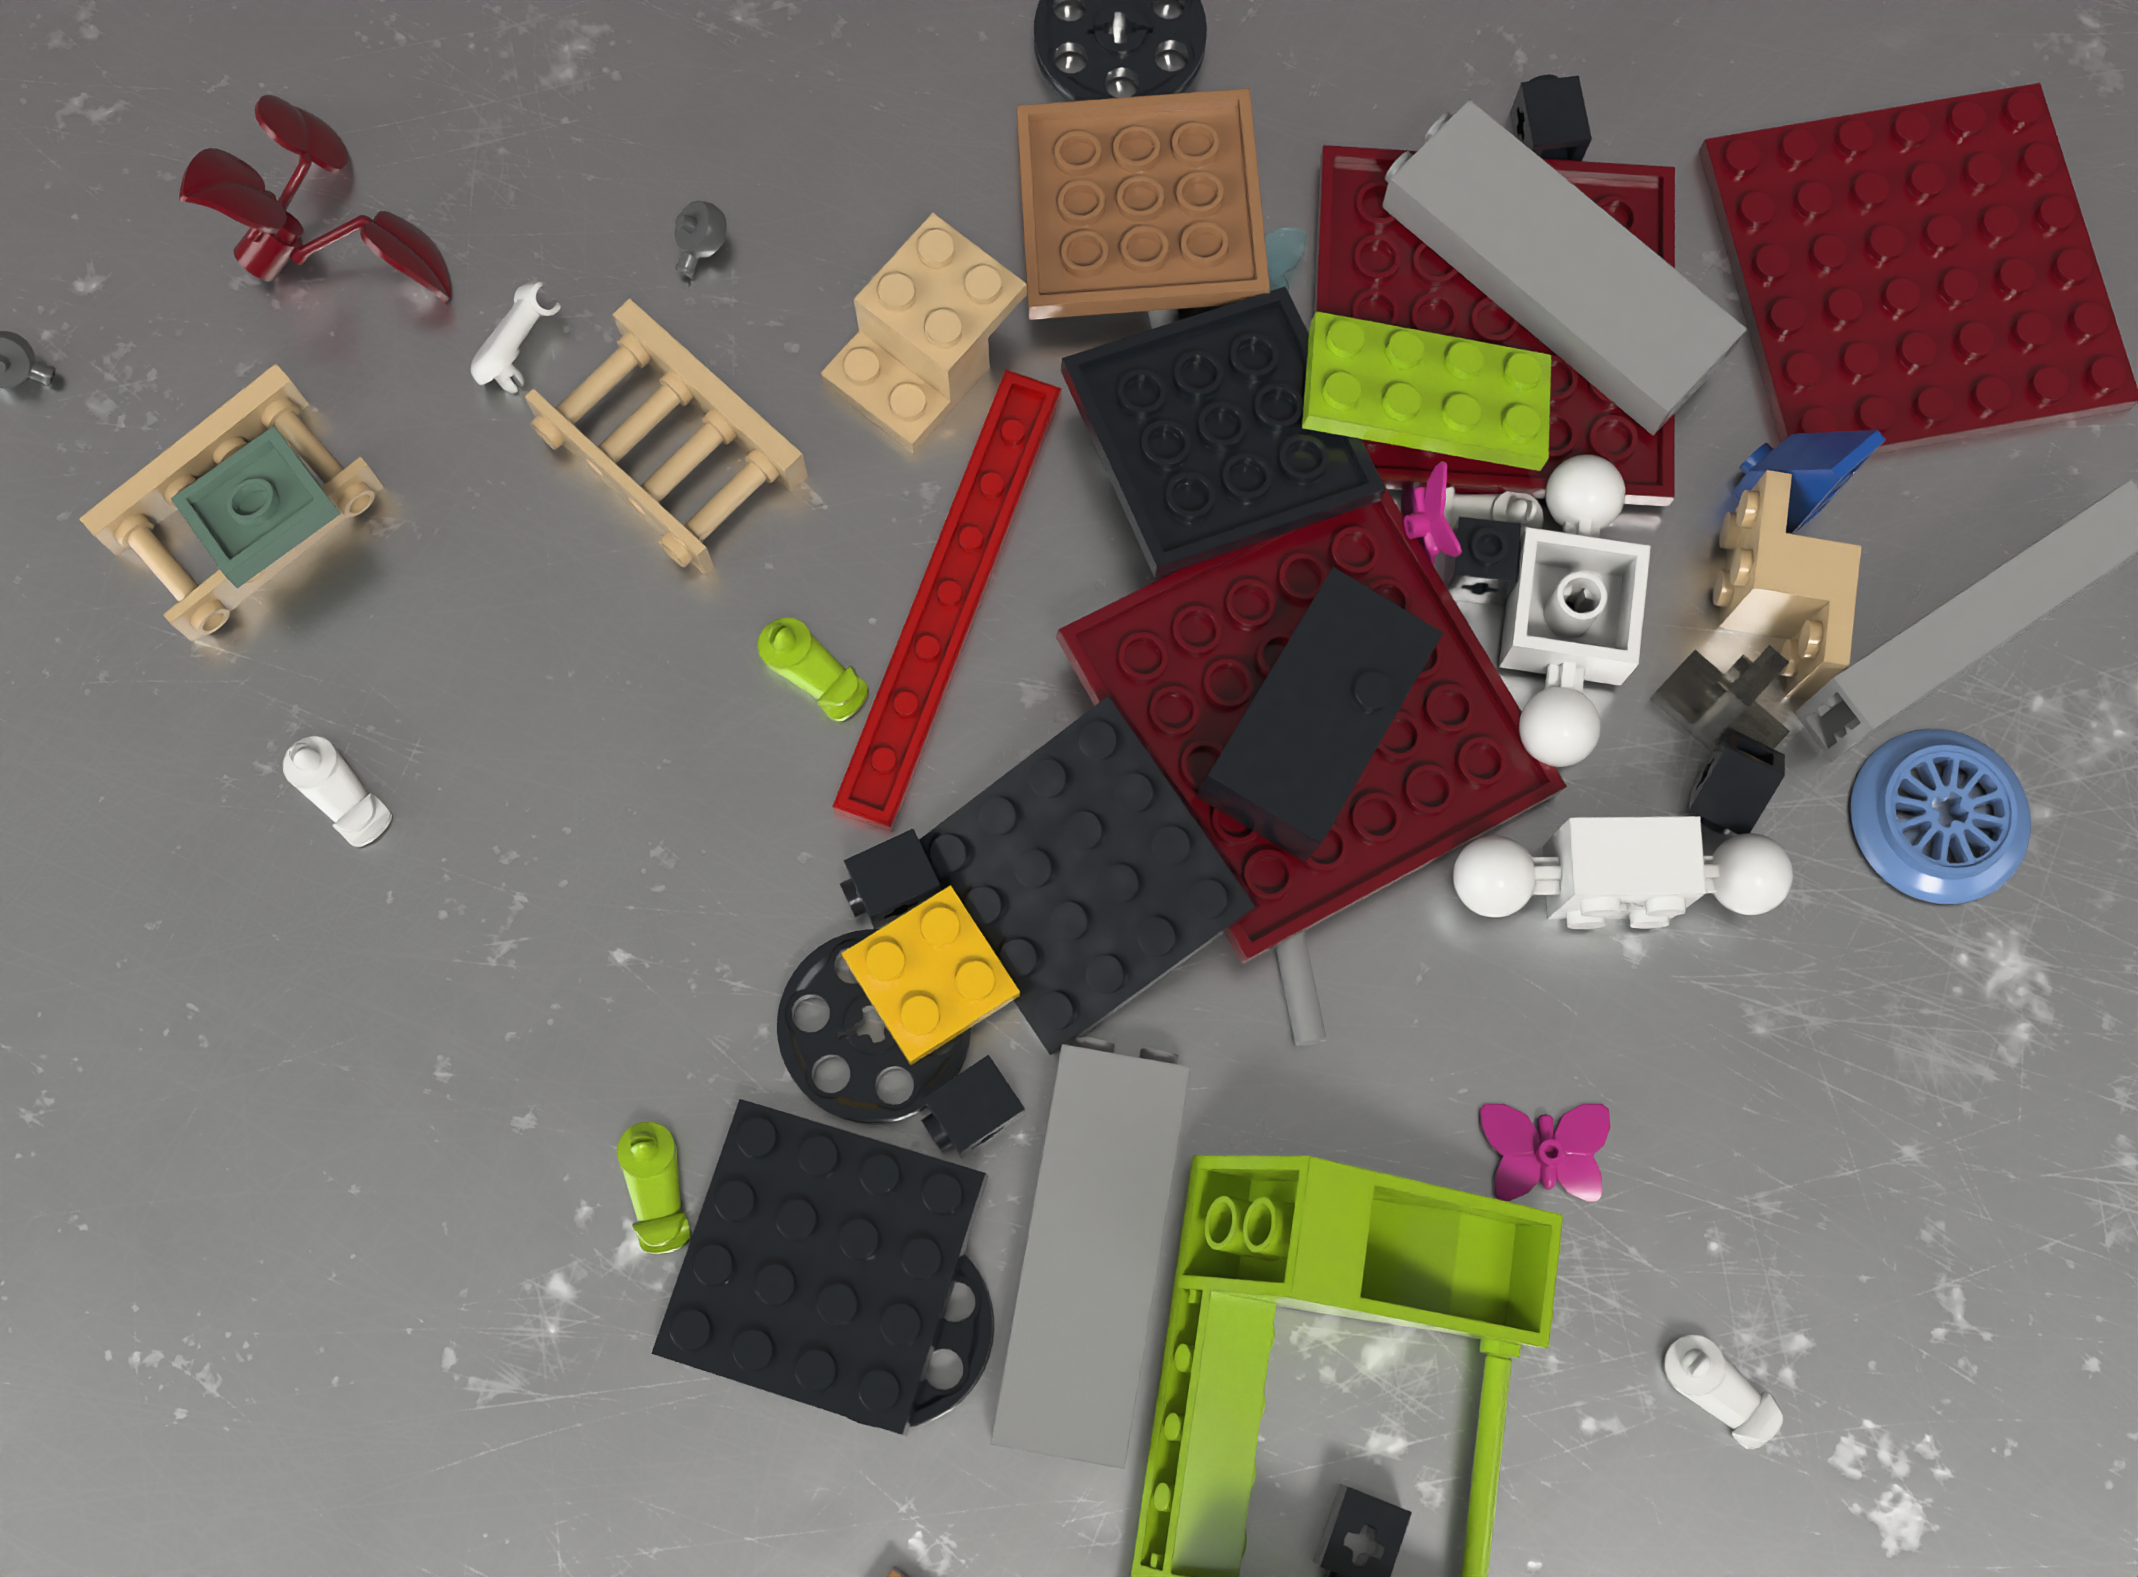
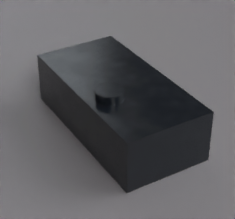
M1333 567L1195 796L1303 862H1306L1325 839L1443 632Z

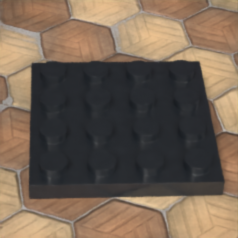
M1286 286L1272 290L1270 293L1253 296L1062 358L1060 371L1154 578L1382 500L1386 488L1361 439L1302 428L1309 333Z
M1107 696L919 839L940 883L941 891L951 885L1020 991V996L1013 1001L1050 1055L1059 1053L1062 1044L1070 1045L1077 1040V1037L1084 1035L1261 907L1116 698Z
M739 1099L651 1354L907 1436L989 1176L985 1172Z

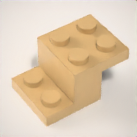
M932 213L854 298L859 331L820 373L822 383L906 449L914 453L990 368L988 337L1027 295V283Z
M1767 470L1751 490H1744L1734 512H1727L1724 517L1719 545L1720 548L1728 549L1725 569H1720L1716 577L1713 590V604L1721 606L1720 628L1787 639L1782 648L1779 662L1780 675L1787 676L1785 697L1808 701L1850 664L1861 545L1786 533L1792 474Z

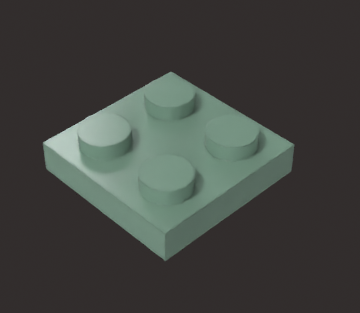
M274 425L171 498L224 576L236 588L242 586L341 514Z

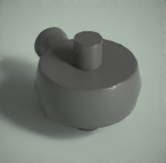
M694 201L688 204L675 221V240L678 247L683 250L675 269L690 276L694 275L699 258H707L713 255L723 244L726 237L727 223L724 213L714 204L704 201Z
M0 331V388L17 387L29 379L50 386L56 368L36 362L31 345L22 336L10 331Z

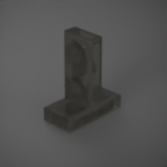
M1769 645L1753 662L1742 654L1723 674L1697 650H1694L1652 695L1650 700L1711 753H1713L1727 727L1775 749L1790 731L1760 706L1755 699L1787 666L1789 661Z

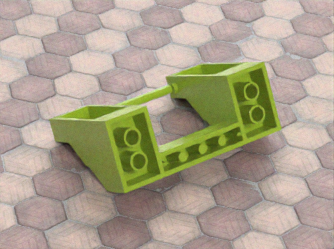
M1193 1155L1131 1577H1239L1241 1559L1244 1556L1247 1545L1245 1529L1251 1488L1256 1478L1255 1456L1260 1420L1263 1417L1266 1405L1264 1390L1269 1353L1275 1339L1273 1324L1276 1306L1481 1339L1479 1352L1486 1353L1487 1356L1485 1357L1460 1577H1488L1512 1369L1511 1357L1520 1358L1521 1346L1549 1349L1558 1258L1561 1249L1560 1240L1563 1214L1313 1156Z

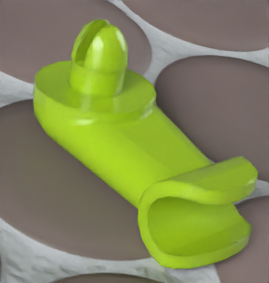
M783 617L769 623L759 635L757 647L759 655L765 664L818 699L816 702L819 707L834 721L841 722L848 719L865 702L869 694V687L866 682L856 674L855 669L851 665L845 668L817 640L803 622L795 618Z
M653 1121L640 1122L630 1126L622 1134L617 1144V1158L623 1170L638 1222L632 1224L633 1230L638 1236L641 1249L646 1253L665 1254L676 1251L687 1245L692 1237L686 1211L681 1212L676 1143L672 1134L663 1125Z

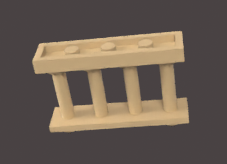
M629 298L612 314L621 338L617 341L619 348L555 408L536 390L532 389L524 396L535 416L530 425L553 449L556 450L563 444L663 536L658 543L676 563L685 568L692 562L703 574L707 575L715 567L707 547L702 542L764 481L771 484L777 479L792 493L808 477L803 454ZM647 363L650 364L662 375L659 379L662 386L597 447L574 424L636 365L643 368ZM691 401L705 414L702 418L704 425L639 486L616 463L678 404L686 406ZM734 440L748 453L745 457L747 464L691 519L682 525L659 502L721 442L728 445Z
M276 363L79 518L93 536L117 557L125 550L133 548L179 601L165 612L163 616L191 642L201 635H208L218 630L227 621L230 612L344 519L364 512L372 504L375 494L384 488L374 472L361 457H358L344 469L298 418L299 412L307 407L309 403ZM274 425L292 448L325 483L322 489L341 514L239 588H236L220 569L198 586L153 534L154 527L178 510L171 500L172 497Z

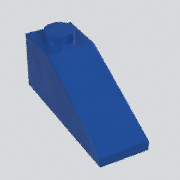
M1877 430L1791 434L1775 449L1766 442L1740 465L1739 468L1745 473V476L1732 491V494L1740 501L1744 490H1751L1767 470L1792 474L1786 533L1795 534L1829 504L1886 439Z

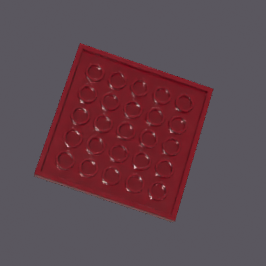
M2041 83L1708 138L1701 145L1699 154L1780 444L1791 434L1877 430L1886 440L1873 453L1875 455L2132 409L2138 403V388Z
M1323 145L1320 157L1314 314L1318 311L1551 355L1549 459L1540 471L1361 439L1385 487L1398 490H1406L1410 485L1415 488L1426 487L1435 466L1444 461L1447 463L1446 487H1454L1455 493L1503 494L1508 491L1530 494L1534 498L1546 499L1548 480L1553 471L1562 462L1578 455H1595L1612 463L1620 472L1626 490L1624 504L1669 506L1675 498V414L1654 436L1382 208L1389 184L1385 180L1388 170L1404 152L1409 151L1414 155L1417 151ZM1543 159L1675 269V167Z
M1387 488L1382 500L1180 569L1058 629L1056 635L1058 643L1094 706L1107 696L1116 698L1261 907L1224 933L1241 964L1250 961L1541 804L1567 787L1555 766L1540 762L1525 749L1519 733V721L1522 711L1418 539H1409L1406 535L1404 516ZM1334 567L1443 632V635L1322 844L1306 862H1303L1195 795L1318 590Z

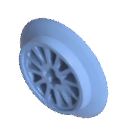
M1921 729L1896 736L1872 753L1862 766L1853 787L1851 821L1857 843L1863 855L1885 881L1909 896L1938 904H1959L1978 900L2003 886L2014 875L2025 857L2031 835V815L2024 788L2007 762L1989 746L1973 737L1945 729ZM1934 763L1944 766L1942 781ZM1916 768L1923 783L1910 774L1911 769ZM1959 769L1968 773V778L1960 788L1957 787ZM1979 782L1987 794L1971 799L1968 794L1974 785ZM1899 786L1914 799L1899 796L1897 794ZM1943 801L1951 804L1949 814L1957 819L1946 826L1938 823L1940 813L1932 808ZM1991 804L1994 816L1976 812L1974 808ZM1896 810L1912 813L1915 818L1900 822L1897 820ZM1977 827L1991 829L1993 831L1992 838L1990 839ZM1918 828L1921 831L1920 836L1912 845L1903 834V831ZM1930 839L1934 842L1932 858L1922 853V848ZM1968 842L1980 851L1978 858L1973 856ZM1949 845L1957 863H1949L1947 861Z

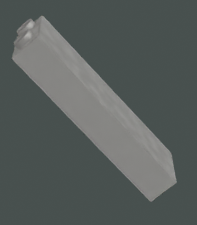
M1470 99L1453 116L1448 112L1442 114L1428 130L1424 138L1426 143L1414 155L1409 151L1404 152L1393 163L1385 176V180L1389 184L1382 208L1653 436L1731 355L1747 331L1746 327Z
M2130 479L1836 675L1794 712L1830 761L1833 762L2135 557L2138 554V485L2133 479Z
M1077 1037L1075 1046L1065 1044L1061 1046L991 1445L1125 1469L1191 1067L1177 1064L1178 1055L1172 1052L1142 1048L1140 1049L1139 1057L1114 1053L1115 1044L1095 1038Z

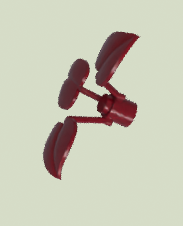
M262 96L257 101L254 111L260 127L272 140L288 151L299 154V163L278 200L275 194L265 190V183L254 168L226 151L216 148L204 149L191 160L185 169L180 186V202L209 207L250 227L235 246L233 253L238 263L247 272L259 279L273 281L291 259L298 265H302L309 255L355 231L361 230L360 236L364 243L386 263L437 295L445 304L451 297L447 267L436 244L422 230L390 212L380 211L374 217V220L366 215H360L302 245L301 235L304 233V229L297 218L286 211L309 171L312 162L330 173L338 174L345 167L348 155L343 141L327 123L312 113L293 106L277 96Z

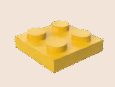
M951 885L841 953L843 960L910 1065L1020 996L1017 986Z

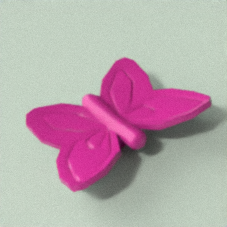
M1444 461L1435 466L1426 487L1415 488L1410 485L1403 491L1401 496V513L1404 516L1406 535L1409 539H1418L1433 566L1435 564V556L1440 551L1454 557L1462 553L1460 544L1444 516L1447 482V463Z
M1484 1104L1479 1110L1481 1129L1490 1146L1502 1155L1495 1172L1494 1193L1498 1200L1508 1202L1528 1194L1539 1180H1541L1545 1189H1552L1557 1180L1572 1195L1589 1202L1599 1200L1603 1194L1602 1176L1593 1155L1605 1145L1610 1130V1116L1607 1107L1603 1104H1582L1563 1114L1555 1133L1553 1117L1551 1115L1544 1114L1538 1117V1133L1527 1114L1506 1104Z

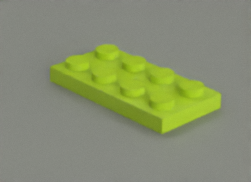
M1316 311L1309 327L1302 428L1540 471L1549 459L1551 355Z

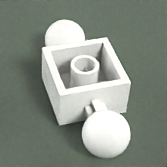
M1578 455L1562 462L1551 474L1546 487V503L1552 517L1563 527V533L1526 527L1519 543L1517 582L1506 601L1499 667L1547 674L1545 690L1533 696L1521 713L1519 733L1525 749L1532 757L1544 764L1555 767L1570 766L1582 761L1593 751L1598 742L1601 730L1600 717L1592 701L1582 693L1584 680L1621 686L1639 665L1651 546L1599 538L1600 530L1610 525L1620 514L1625 502L1626 490L1623 478L1617 468L1606 459L1595 455ZM1565 601L1574 603V611L1567 606Z
M1700 816L1572 817L1543 845L1544 857H1531L1528 851L1513 839L1496 835L1485 836L1471 842L1462 850L1456 860L1453 871L1454 886L1459 898L1470 910L1477 914L1495 918L1508 916L1520 910L1532 895H1546L1547 919H1566L1567 927L1571 929L1600 928L1606 925L1605 919H1630V927L1639 929L1665 927L1669 925V918L1686 913V908L1706 893H1713L1723 906L1733 912L1743 915H1759L1776 908L1788 895L1793 881V869L1788 854L1776 841L1764 835L1746 833L1733 836L1724 841L1712 856H1703Z

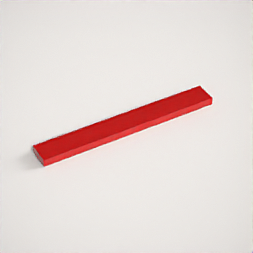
M1005 369L832 808L834 812L893 832L1061 400L1062 388Z

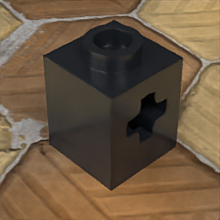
M1547 74L1537 76L1527 82H1521L1510 111L1514 136L1541 159L1582 161L1592 137L1579 76L1558 78L1556 75Z
M1459 516L1452 531L1460 544L1462 553L1457 557L1446 555L1443 581L1454 600L1503 606L1517 582L1521 523Z
M1727 727L1691 789L1689 811L1695 813L1696 816H1700L1701 824L1717 833L1729 834L1730 831L1738 835L1751 833L1785 776V754Z
M910 829L843 860L850 879L839 883L855 918L867 913L874 929L899 918L941 891L940 883L914 829Z
M988 1054L923 1098L931 1114L923 1118L921 1122L942 1153L953 1146L960 1158L963 1159L1025 1117L1026 1114L1024 1106Z
M1339 1484L1313 1562L1329 1570L1327 1577H1391L1412 1512ZM1368 1525L1366 1537L1375 1542V1548L1371 1555L1360 1553L1356 1562H1352L1353 1550L1344 1545L1345 1537L1348 1532L1360 1534L1363 1526Z

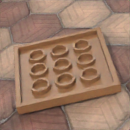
M1250 88L1016 106L1029 320L1224 306L1263 293H1270Z

